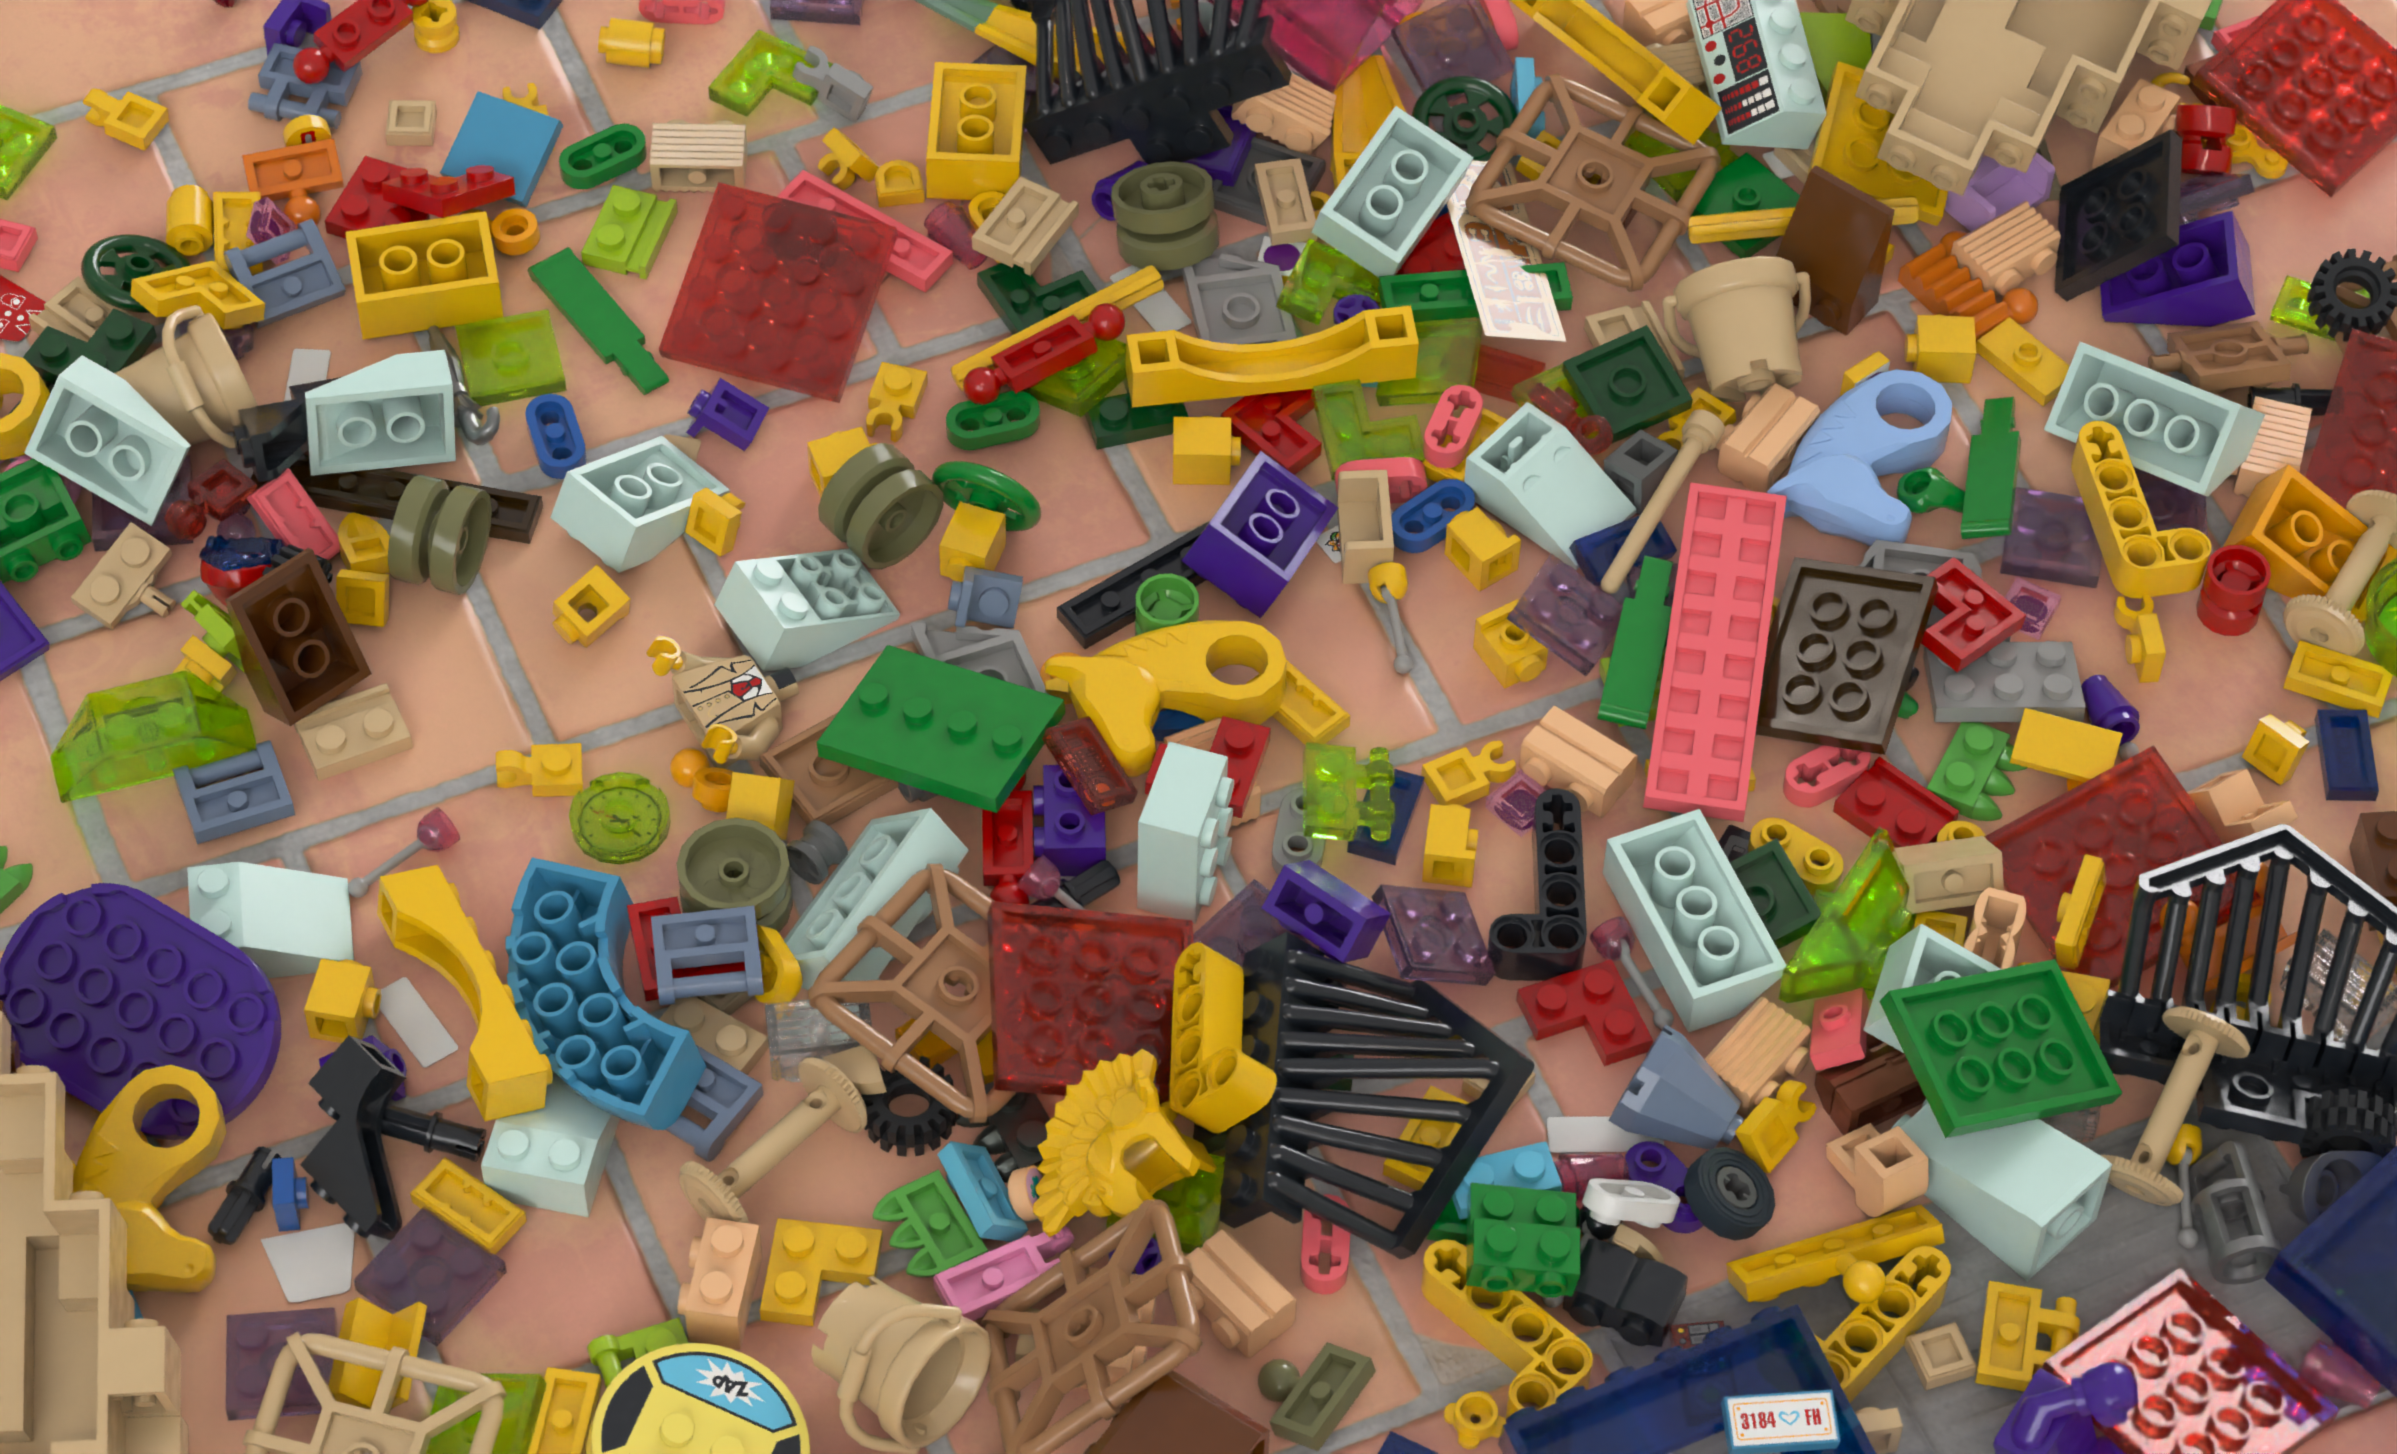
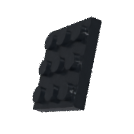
M2171 129L2060 187L2058 230L2061 238L2057 252L2055 292L2065 301L2090 291L2096 286L2124 272H2128L2132 268L2179 245L2182 138Z

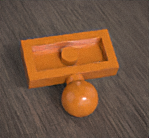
M334 138L242 155L249 192H260L261 203L289 198L290 200L284 207L283 216L286 224L293 230L298 229V223L313 219L316 226L320 221V207L308 194L344 188Z

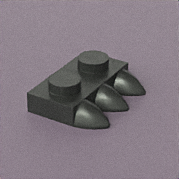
M1000 1079L984 1085L986 1094ZM1027 1080L1001 1110L991 1117H987L985 1123H970L968 1118L958 1114L956 1124L970 1128L988 1126L977 1136L973 1145L986 1147L989 1155L1005 1153L994 1164L1003 1182L1008 1183L1009 1177L1014 1170L1032 1165L1038 1167L1041 1164L1043 1158L1037 1146L1047 1139L1045 1124L1051 1119Z

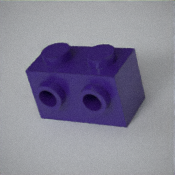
M1043 765V785H1033L1034 815H1044V827H1034L1035 857H1045V876H1077L1098 862L1106 860L1105 809L1093 812L1079 790L1083 786L1084 780L1104 775V771L1083 777V774L1078 769L1071 767L1072 772L1078 776V779L1072 780L1064 765Z
M1311 860L1285 864L1261 908L1278 919V923L1283 928L1305 937L1317 945L1319 950L1325 953V956L1343 963L1367 958L1391 915L1390 912Z

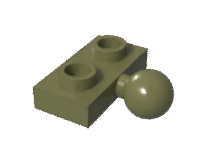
M1327 1342L1302 1377H1300L1296 1366L1287 1360L1274 1359L1267 1362L1261 1368L1258 1375L1259 1389L1267 1399L1283 1402L1269 1421L1274 1435L1319 1451L1375 1374L1376 1370L1371 1358Z

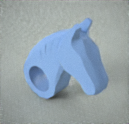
M1895 369L1870 378L1845 392L1817 418L1797 447L1788 475L1776 482L1766 493L1787 496L1784 519L1787 517H1802L1821 533L1852 539L1870 547L1876 539L1904 543L1911 526V511L1903 502L1889 496L1881 487L1878 477L1894 473H1908L1918 468L1930 467L1940 457L1945 449L1951 423V399L1940 383L1921 372ZM1891 413L1907 414L1919 420L1924 426L1915 429L1897 428L1888 424L1881 416Z

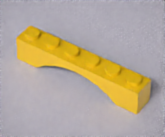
M1509 0L1623 89L1662 123L1694 145L1722 109L1712 99L1585 0Z
M1411 306L1364 310L1350 319L1323 331L1296 339L1262 344L1218 343L1194 338L1175 330L1126 335V375L1132 408L1416 378L1419 342Z
M439 865L380 876L377 915L394 948L420 959L437 970L458 990L470 1008L477 1026V1034L469 1048L466 1086L484 1121L545 1108L547 1085L552 1084L553 1079L549 1059L545 1054H539L533 1043L531 1026L527 1019H520L515 1009L511 988L508 984L502 985L498 978L494 957L490 950L484 951L478 940L475 921L471 916H465L455 884L447 882Z

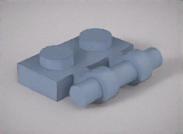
M274 43L258 74L260 88L270 91L268 95L252 92L248 101V109L264 113L265 118L281 121L283 117L295 119L303 115H316L325 119L330 128L337 129L341 122V111L329 109L327 106L329 103L347 107L362 76L361 62L359 61L345 73L332 62L330 63L329 73L322 82L307 84L300 81L293 70L294 58L302 49ZM290 94L309 98L307 103L288 100Z

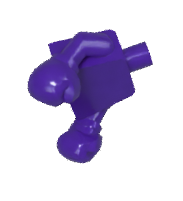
M2109 1362L2081 1373V1377L2071 1378V1385L2039 1368L1997 1433L1993 1443L1996 1454H2151L2148 1439L2134 1426H2125L2115 1435L2110 1434L2096 1438L2091 1415L2103 1426L2114 1427L2127 1421V1412L2138 1403V1388L2133 1374L2128 1367L2117 1362Z

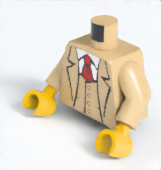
M666 636L655 638L646 652L647 656L656 658L652 664V669L656 675L665 676L669 671L674 674L672 676L675 706L716 768L726 769L738 760L758 761L759 756L768 751L783 729L780 702L799 694L798 684L789 668L786 667L764 677L750 656L741 655L734 658L700 657L681 651L679 645L673 639Z

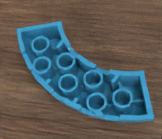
M532 857L519 883L511 908L514 914L511 935L506 936L505 949L509 955L508 974L506 975L508 985L514 996L515 1009L520 1019L528 1020L533 1033V1043L539 1054H545L548 1057L552 1070L577 1094L599 1109L627 1122L653 1130H665L676 1122L685 1109L707 1066L688 1030L656 1019L639 1006L635 1007L625 994L623 957L630 931L627 905H631L633 902L621 877Z

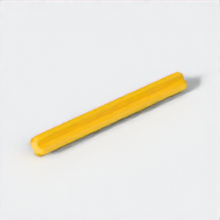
M1904 196L1876 199L1894 209L1892 226L1915 224L1918 222L1919 206L1916 197ZM1795 207L1691 216L1687 230L1688 238L1692 244L1784 236Z
M1149 265L953 365L950 370L955 384L964 391L963 382L965 376L972 369L987 367L993 370L994 366L991 356L1072 315L1083 324L1088 321L1090 312L1097 305L1110 303L1123 311L1162 291L1164 283L1159 271L1154 266Z

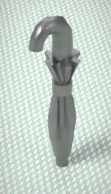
M431 326L428 328L431 351L445 350L453 383L454 427H461L469 442L476 445H484L493 439L499 429V409L497 407H490L486 411V424L481 427L478 419L481 420L484 415L478 410L481 406L469 397L464 385L461 361L446 337L440 333L439 328Z

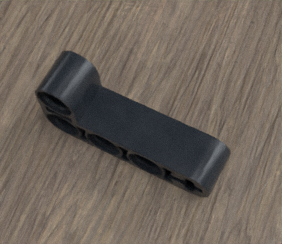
M1548 789L1536 799L1532 829L1535 914L1502 915L1495 919L1490 926L1486 962L1492 974L1500 979L1510 981H1545L1582 969L1587 929L1581 807L1576 796L1565 789ZM1554 823L1559 824L1560 830L1553 831ZM1554 904H1563L1565 906H1556ZM1504 946H1514V947H1516V948H1515V949H1510V948H1506V947H1504ZM1557 946L1566 947L1568 949H1559L1557 948Z

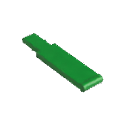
M569 247L528 268V274L532 281L540 287L605 364L615 361L620 367L622 374L628 376L643 395L669 382L667 374L655 362L653 355L642 347L646 343L645 335Z
M2014 397L1985 399L1983 420H1980L1981 435H1972L1960 527L1962 539L2012 535L2021 446L2019 431L2013 432V428L2016 426Z
M1644 556L1639 580H1636L1635 599L1628 597L1624 599L1597 716L1598 720L1646 730L1670 624L1672 607L1665 606L1664 601L1669 595L1670 586H1668L1673 561Z

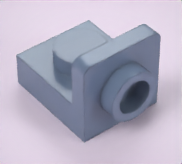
M965 566L962 582L952 581L948 609L956 611L955 626L965 628L966 620L1014 629L1023 577Z

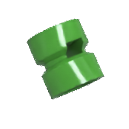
M1158 574L1144 581L1139 586L1135 595V636L1163 627L1198 621L1199 593L1194 584L1186 578L1175 574Z

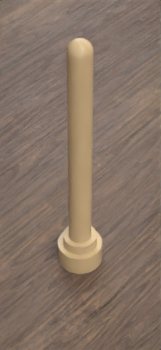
M1694 410L1682 427V448L1601 580V589L1605 593L1613 594L1618 591L1699 455L1717 446L1725 432V427L1716 415L1705 410Z

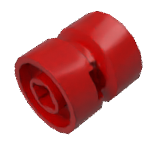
M2194 104L2176 106L2174 132L2182 138L2181 173L2210 176L2231 175L2233 149L2227 145V139L2235 135L2236 109ZM2201 140H2207V143H2206V146H2205L2204 149H2202V145H2203V144H2202Z
M2228 545L2219 548L2210 556L2196 604L2197 616L2205 627L2214 633L2224 636H2239L2249 632L2256 626L2271 577L2270 565L2265 557L2255 549L2243 545Z

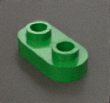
M617 124L568 146L559 157L562 180L565 184L575 189H590L638 167L647 156L645 135L634 125Z
M1013 391L1000 393L996 400L986 405L975 404L970 400L954 405L948 411L946 416V435L951 444L963 450H977L1025 439L1033 435L1039 428L1040 406L1035 397L1023 391L1016 394Z

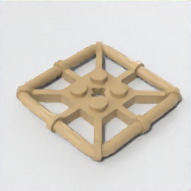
M297 1331L286 1338L288 1344L282 1348L275 1360L253 1430H246L242 1443L247 1447L245 1454H425L431 1438L478 1411H482L469 1454H492L503 1419V1400L507 1393L499 1381L493 1382L490 1378L477 1372L409 1356V1350L394 1346L389 1351L325 1334L307 1333L301 1335ZM313 1355L383 1371L371 1410L337 1402ZM298 1363L322 1406L311 1444L274 1435ZM403 1377L470 1393L421 1422L389 1415L399 1382Z

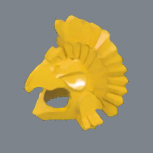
M1139 1050L1133 1057L1119 1053L1112 1062L1099 1060L1094 1071H1083L1082 1080L1079 1084L1066 1085L1064 1100L1055 1103V1115L1045 1124L1047 1139L1037 1146L1043 1158L1037 1170L1042 1174L1043 1178L1035 1186L1039 1198L1033 1203V1213L1042 1222L1043 1231L1048 1237L1056 1235L1074 1216L1080 1217L1088 1210L1092 1215L1100 1218L1110 1216L1111 1212L1123 1218L1139 1208L1145 1200H1155L1152 1195L1165 1186L1184 1177H1194L1198 1169L1214 1173L1217 1169L1214 1159L1207 1152L1205 1146L1201 1142L1182 1134L1173 1123L1178 1113L1171 1109L1170 1102L1159 1103L1158 1090L1153 1083L1157 1069V1059L1146 1050Z

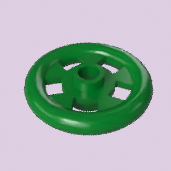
M951 461L939 465L932 474V481L943 492V501L954 510H956L959 502H964L1006 514V531H1026L1035 527L1040 521L1041 508L1033 494L1019 482L997 470L971 462Z

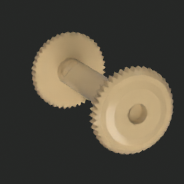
M2382 490L2360 491V493L2353 495L2347 503L2346 510L2365 524L2368 530L2360 536L2324 597L2320 595L2315 596L2314 594L2312 596L2309 594L2307 596L2304 594L2302 596L2298 595L2297 598L2291 599L2284 608V626L2297 644L2301 640L2352 657L2357 655L2363 648L2365 642L2364 628L2358 622L2359 619H2356L2355 615L2351 614V610L2384 556L2388 544L2397 550V495Z
M2184 1006L2168 1009L2162 1017L2163 1022H2165L2164 1024L2170 1030L2186 1040L2131 1160L2108 1154L2101 1155L2112 1164L2107 1182L2131 1196L2160 1206H2172L2180 1203L2183 1199V1191L2172 1181L2168 1180V1178L2163 1177L2160 1172L2214 1054L2238 1059L2247 1057L2250 1051L2246 1037L2237 1028L2209 1013Z
M804 1058L798 1065L797 1073L808 1096L720 1174L714 1175L713 1171H710L708 1167L705 1168L704 1165L696 1161H687L681 1166L679 1180L682 1191L691 1206L704 1221L709 1217L750 1223L748 1221L749 1218L746 1216L747 1214L744 1212L745 1209L741 1207L742 1204L738 1202V1199L828 1119L841 1126L842 1129L849 1130L850 1133H858L866 1127L867 1109L856 1087L838 1068L820 1058Z

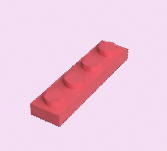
M802 170L775 198L776 211L781 212L789 201L837 221L838 242L841 243L843 248L925 293L953 264V251L805 170Z

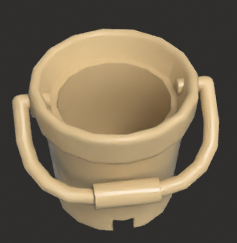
M1771 256L1740 258L1714 264L1696 271L1677 284L1672 296H1667L1663 299L1664 325L1669 340L1682 353L1701 359L1710 394L1722 402L1745 401L1744 392L1760 391L1762 396L1771 384L1774 383L1790 389L1800 383L1802 380L1801 375H1803L1797 333L1809 316L1811 305L1810 276L1807 272L1796 273L1791 261ZM1799 290V306L1795 315L1793 297ZM1675 307L1677 312H1680L1682 318L1689 321L1696 345L1688 343L1680 335L1676 325Z
M198 305L179 309L166 318L162 330L163 346L114 374L125 379L191 446L213 439L227 448H236L234 437L226 433L233 431L232 426L241 425L238 410L258 405L215 317L211 313L204 314ZM193 318V320L188 322L187 332L175 339L174 332L176 326L184 320Z
M867 1277L872 1284L871 1286L866 1288L857 1281L850 1284L833 1300L821 1318L818 1329L828 1336L823 1350L812 1344L811 1355L814 1366L840 1384L837 1396L840 1399L839 1416L849 1436L861 1446L881 1452L917 1454L921 1447H927L945 1436L964 1416L978 1395L988 1372L991 1355L989 1335L976 1322L962 1316V1310L959 1307L922 1304L889 1287L876 1277ZM860 1400L877 1414L881 1428L894 1439L868 1434L858 1426L853 1414L854 1402Z

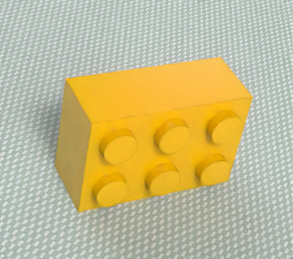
M486 211L345 232L363 340L428 330L431 326L444 328L504 319L499 279Z

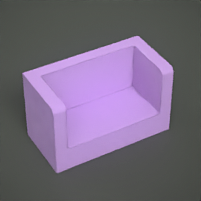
M2036 153L2026 173L2015 168L2005 167L1995 159L1985 156L1982 158L1963 196L1948 191L1945 211L1972 232L2024 201H2028L2030 207L2035 208L2050 196L2055 167L2039 153Z

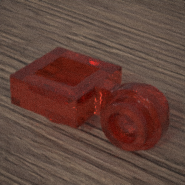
M1539 381L1527 394L1533 406L1565 426L1588 454L1602 453L1611 445L1613 430L1608 421L1598 415L1586 416L1583 419L1579 417L1575 411L1579 404L1562 388L1557 387L1552 391ZM1599 431L1595 438L1587 439L1591 432Z
M223 458L187 484L188 496L192 500H178L168 508L165 514V522L168 524L169 532L178 539L186 538L192 540L197 538L206 527L207 518L204 516L205 514L210 513L217 520L223 522L250 503L246 497L257 490L256 483Z

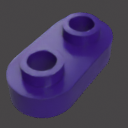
M1645 1141L1635 1144L1627 1151L1624 1158L1622 1176L1623 1180L1643 1181L1661 1186L1680 1197L1685 1196L1684 1179L1688 1168L1663 1144ZM1652 1161L1657 1163L1658 1166L1647 1167L1642 1162ZM1681 1202L1679 1203L1674 1221L1662 1223L1667 1229L1677 1233H1692L1704 1226L1694 1215L1689 1204Z

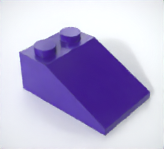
M2233 210L2179 225V245L2132 268L2128 272H2124L2100 284L2102 316L2105 322L2211 327L2256 315L2250 248Z
M1260 451L1191 546L1182 562L1192 568L1200 577L1210 581L1233 598L1241 607L1248 609L1261 619L1290 581L1339 507Z

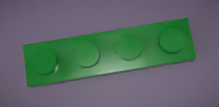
M1565 262L1520 266L1529 273H1545L1557 311L1571 310L1573 296ZM1466 270L1379 277L1378 291L1382 308L1411 306L1414 322L1480 317Z

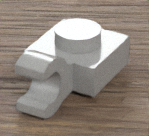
M810 46L807 49L804 60L815 68H808L804 64L797 62L792 76L801 84L809 85L818 90L817 99L856 123L865 111L874 86L864 81L858 73L847 70L836 62L830 68L826 54L819 48Z

